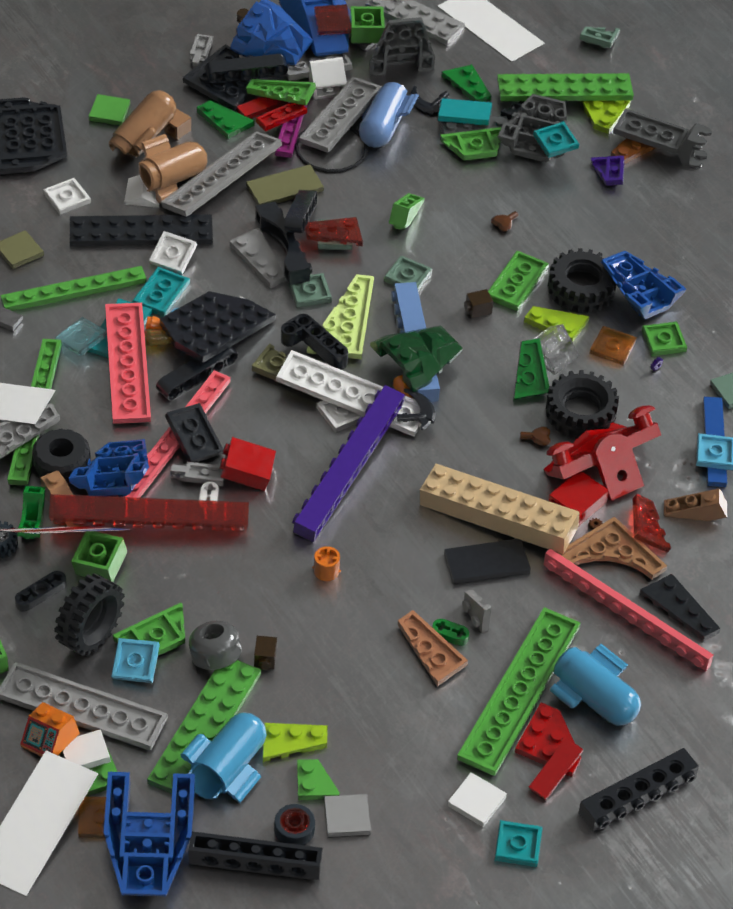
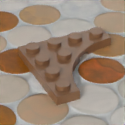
M616 517L609 519L569 544L564 554L557 552L575 565L593 561H611L625 564L639 570L651 580L667 570V565Z

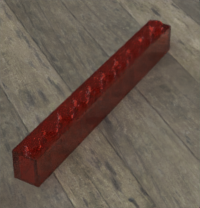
M50 494L49 520L57 525L73 522V525L79 526L85 525V523H93L94 526H105V523H110L114 527H125V524H133L135 528L153 525V528L163 529L165 526H173V529H184V526L192 527L193 530H204V527H212L214 531L232 528V531L242 532L248 528L249 502Z

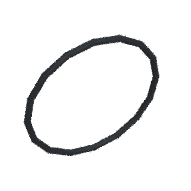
M353 127L350 128L351 131L359 135L358 130L354 129ZM305 130L298 135L295 145L296 154L304 164L311 165L313 169L324 172H343L355 168L365 159L368 152V147L364 143L365 151L362 158L355 164L342 169H326L307 162L299 153V137Z

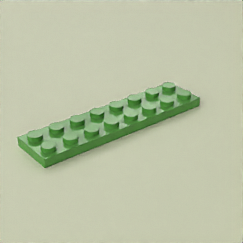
M629 73L497 74L500 101H526L532 94L561 101L633 100L634 97Z
M236 660L227 667L214 670L147 778V784L172 794L173 774H188L192 766L188 761L182 759L181 753L198 734H203L210 741L214 739L230 718L239 712L259 679L261 669Z

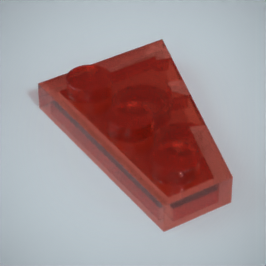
M357 217L308 222L305 228L307 240L322 242L333 240L340 241V244L347 245V242L357 243L356 246L363 247Z
M636 494L632 498L634 538L668 553L671 546L670 543L665 541V530L659 526L658 521L660 518L654 502Z

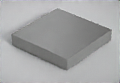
M367 794L324 796L328 837L371 835Z

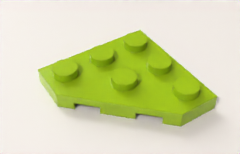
M631 101L580 102L584 106L583 109L587 117H590L593 128L609 134L617 124L625 108H629Z

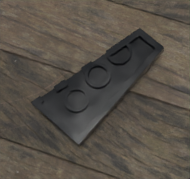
M673 574L640 589L639 594L642 597H648L653 601V605L657 608H663L669 613L668 616L682 622L683 627L702 641L720 632V627Z

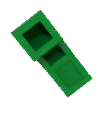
M25 487L22 516L18 529L42 528L45 508V487ZM17 532V536L24 539H33L35 537L40 538L41 533Z

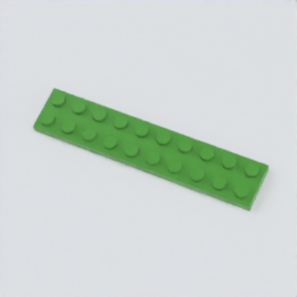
M545 607L543 608L459 751L457 760L496 776L553 676L557 660L569 648L578 632L580 622Z

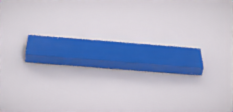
M704 396V433L725 436L722 398ZM706 467L707 486L727 487V470Z

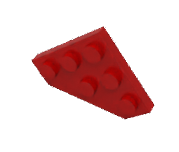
M541 702L516 745L515 753L545 765L565 738L574 742L560 710ZM581 755L567 772V776L573 777L581 762Z

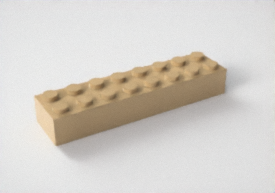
M435 464L420 488L421 506L546 549H552L561 554H564L579 526V511L439 464Z

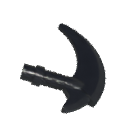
M413 86L411 94H418L416 86ZM444 91L432 103L418 96L414 106L424 113L433 115V113H438L440 110L439 105L442 98L447 99L450 94Z
M404 388V392L411 395L417 401L420 413L397 414V422L419 421L422 424L421 430H425L430 424L435 422L436 413L434 406L423 394Z

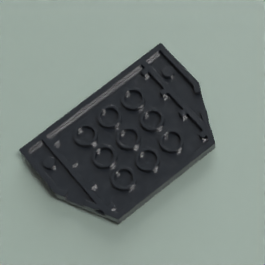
M26 97L0 99V174L34 172L67 157L61 107L59 105L48 104L42 101L36 103Z
M208 291L160 318V326L165 330L167 337L172 339V344L175 348L203 363L275 321L276 314L249 299Z

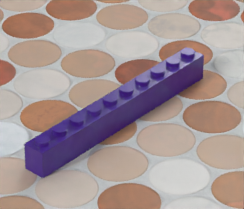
M386 385L381 391H377L373 404L367 406L365 416L359 418L356 424L357 428L349 433L348 442L346 445H341L338 457L332 459L329 465L330 469L328 472L324 471L320 478V484L314 486L310 499L304 501L301 508L302 511L294 516L292 524H294L293 533L314 543L402 408L405 394Z

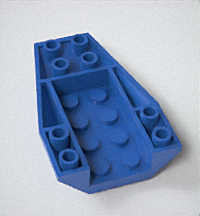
M279 0L281 8L313 39L309 49L315 56L348 53L349 9L345 0Z

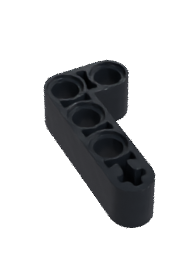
M299 314L281 326V343L284 346L292 347L303 341L330 366L340 370L347 367L348 349L308 314Z

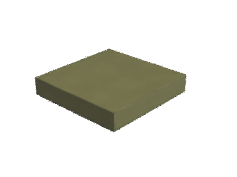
M26 230L0 241V255L12 269L44 256V251Z

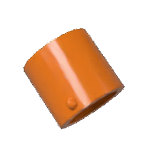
M321 547L314 554V566L312 568L319 580L332 581L341 572L340 554L333 547Z

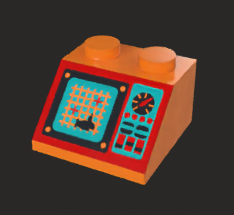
M42 702L28 717L20 743L21 747L41 757L45 751L59 755L80 734L74 716Z

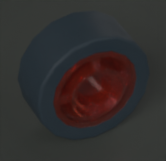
M290 804L282 807L275 815L274 820L276 838L281 843L307 844L313 838L315 832L314 814L309 808L300 804Z

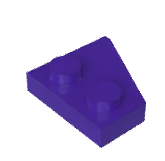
M624 156L591 157L592 166L606 186L623 185Z

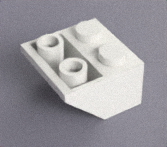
M342 57L310 61L309 82H315L316 85L312 95L313 100L336 97L347 84Z

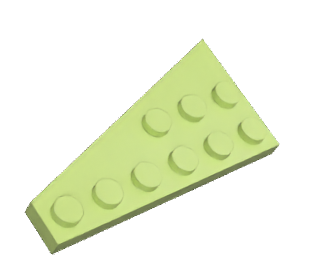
M356 274L347 287L344 296H341L338 305L333 308L322 325L323 328L348 349V358L362 359L374 276ZM309 346L307 347V353L317 354Z

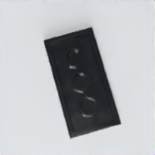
M520 539L444 550L453 584L526 574L531 571L522 540Z

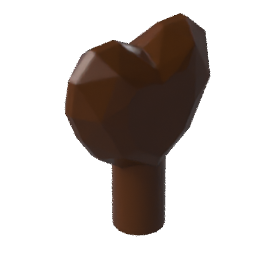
M516 211L508 216L497 215L491 219V223L499 227L502 232L509 231L512 227V220L516 219L519 215Z
M542 426L534 429L532 432H520V439H528L540 446H548L551 443L549 438L550 429Z

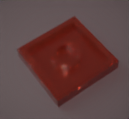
M347 4L314 7L319 35L352 32Z

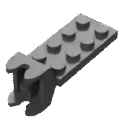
M625 108L613 129V134L676 155L678 153L682 165L690 168H701L703 164L694 158H707V153L702 150V145H706L707 140L701 137V135L711 136L712 131L698 123L689 130Z

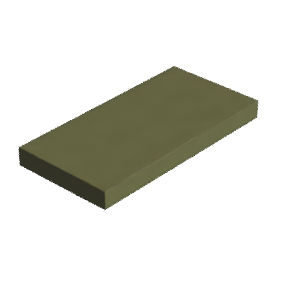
M311 165L246 182V187L257 205L271 202L278 204L293 200L299 190L317 191V193L324 191V186Z

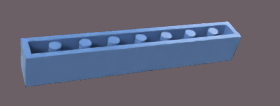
M416 282L395 283L394 291H391V300L395 302L394 314L398 315L397 328H401L399 333L426 328ZM437 374L432 378V382L429 385L417 390V392L427 397L430 402L439 401L440 386Z

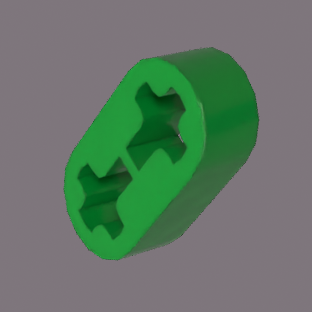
M437 619L433 622L432 628L447 642L458 646L467 644L470 633L467 627L445 619Z

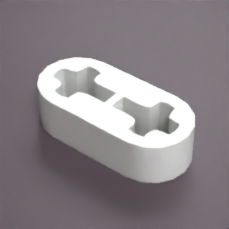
M206 482L201 487L199 512L204 516H211L216 512L219 497V487L216 483ZM207 503H210L209 508H206Z

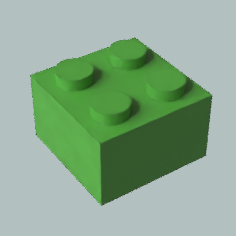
M351 6V43L377 44L385 29L384 8L378 6Z
M86 531L71 561L75 574L86 577V575L92 576L95 573L113 582L127 554L124 539L96 531Z

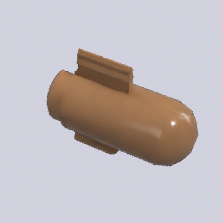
M161 90L149 93L115 130L113 137L109 140L110 149L114 151L117 147L124 154L129 153L132 156L139 157L144 152L141 145L142 142L157 137L174 118L176 103L173 97Z
M163 134L141 144L145 157L138 164L140 176L148 188L147 191H155L158 203H161L162 200L178 189L176 183L194 177L206 169L208 162L207 153L196 142H185L171 148L167 135Z

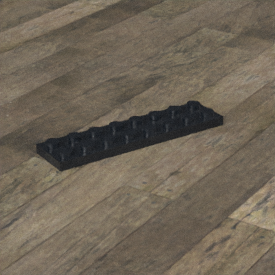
M212 214L188 215L187 217L183 215L70 216V246L157 245L164 231L195 241L197 244H213Z

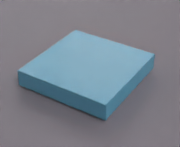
M698 433L696 466L733 470V437Z
M118 638L111 675L112 679L153 683L160 646L159 642Z

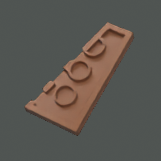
M414 610L398 620V627L437 687L468 665V660Z

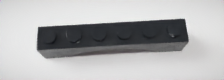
M276 202L256 205L255 220L259 228L274 236L286 249L287 256L284 260V276L288 284L294 285L309 282L310 274L312 273L311 263L307 262L306 254L302 252L300 243L296 241L294 233L285 232V218L282 209L278 207Z

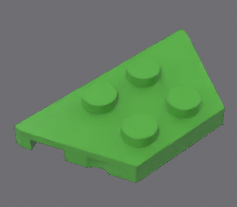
M502 127L441 134L440 141L463 160L496 157L501 144L498 140V135Z
M176 604L113 634L114 642L118 643V638L159 642L158 656L184 644L183 604Z

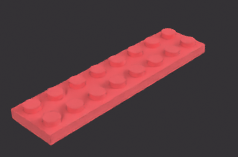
M142 303L105 304L113 424L151 422Z

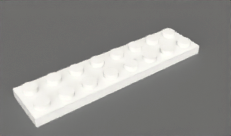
M293 350L289 353L276 376L277 382L361 416H365L367 406L373 404L377 391L383 389V386ZM405 396L403 406L398 414L420 413V407L415 399ZM396 416L389 427L415 437L421 423L419 421L397 422Z

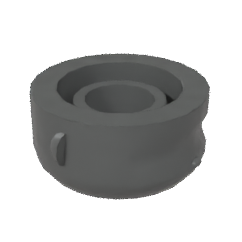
M210 621L201 624L189 637L192 661L196 666L203 669L214 670L233 664L242 653L237 629L225 621Z

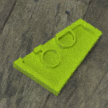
M533 306L524 317L525 323L570 343L574 342L589 321V316Z
M265 723L267 736L263 746V762H268L270 758L279 756L281 758L289 757V754L296 752L306 753L327 748L328 725Z

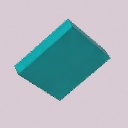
M564 121L533 131L534 138L548 158L579 149L580 144Z
M500 820L494 861L537 867L542 827Z

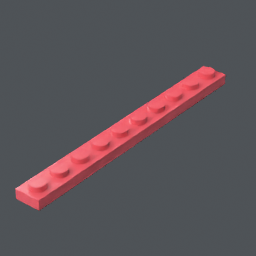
M214 370L185 407L200 403L206 414L229 385L230 377ZM170 427L148 453L149 468L144 477L135 485L130 494L124 497L116 495V500L134 507L179 449L180 445Z
M552 549L545 553L543 565L548 570L558 574L565 581L576 586L580 591L587 593L597 602L610 608L612 612L619 614L629 623L636 625L646 634L660 641L661 644L668 646L678 655L688 659L696 667H700L704 671L711 667L714 654Z

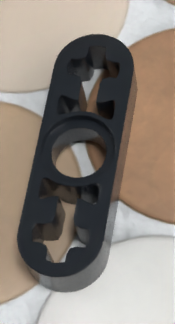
M53 571L21 590L15 596L16 608L20 611H28L66 587V575L62 571ZM38 588L46 589V592L43 594H38L35 591Z

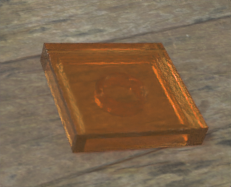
M602 326L589 354L624 366L636 343L637 337Z
M85 797L79 806L78 838H105L106 797Z

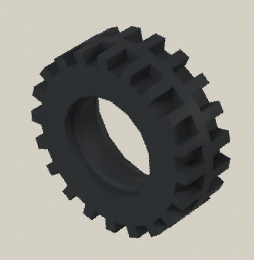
M578 248V252L570 249L568 254L562 252L559 258L555 257L553 264L550 266L547 286L549 287V294H552L553 301L559 300L558 305L561 307L564 305L568 306L567 310L569 311L578 309V313H582V310L592 313L595 308L600 311L602 310V305L607 307L610 301L614 299L617 285L601 263L602 259H604L602 258L603 254L600 252L594 254L591 249L588 252H583V248ZM572 272H585L596 276L600 281L593 285L583 286L570 281L567 275Z
M579 370V374L569 371L568 376L561 374L559 375V381L554 379L552 386H549L545 408L546 417H550L549 423L551 425L556 424L558 432L564 430L565 436L568 437L570 434L576 435L575 439L580 437L586 430L608 429L610 424L615 422L619 405L617 389H611L612 382L610 380L605 382L604 376L596 377L592 371L589 374H584V370ZM583 398L596 404L599 411L592 415H579L566 409L565 403L571 399Z
M95 573L92 576L86 575L85 580L80 579L78 586L71 588V594L69 597L66 596L64 598L65 603L58 610L60 615L55 620L58 625L54 628V632L57 633L55 638L59 640L58 642L82 656L84 654L90 655L91 651L95 653L98 650V646H103L105 639L111 637L112 629L118 625L116 622L122 615L120 610L124 607L125 603L122 601L125 597L124 593H122L123 589Z

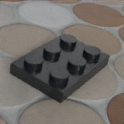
M200 403L166 413L165 418L188 462L196 463L223 454V447Z

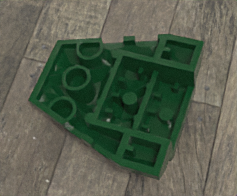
M441 325L385 335L370 343L372 349L380 357L388 354L403 370L402 381L413 392L429 385L432 382V378L436 374H440L446 364H450L463 351V347Z

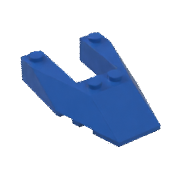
M108 772L104 836L121 895L167 896L192 835L195 774H173L171 813L129 812L130 772Z

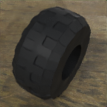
M70 429L48 431L40 436L33 445L32 461L37 474L42 477L54 471H59L67 484L70 483L69 477L73 470L78 467H86L89 459L91 460L90 447L87 440L81 434Z

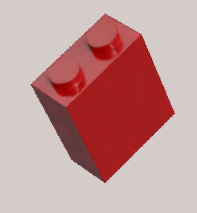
M232 437L230 443H226L223 449L225 458H222L219 469H222L221 478L265 491L270 481L276 450Z
M581 471L572 475L549 495V502L579 511L580 526L607 503L609 490Z

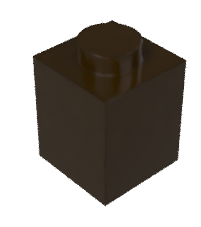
M487 289L471 292L466 295L464 308L466 312H469L471 318L492 314L494 301Z
M256 637L254 667L261 669L275 668L277 637Z

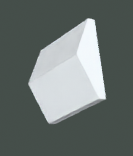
M140 175L128 178L124 205L159 207L160 203L156 200L155 191H147L148 188L143 183Z

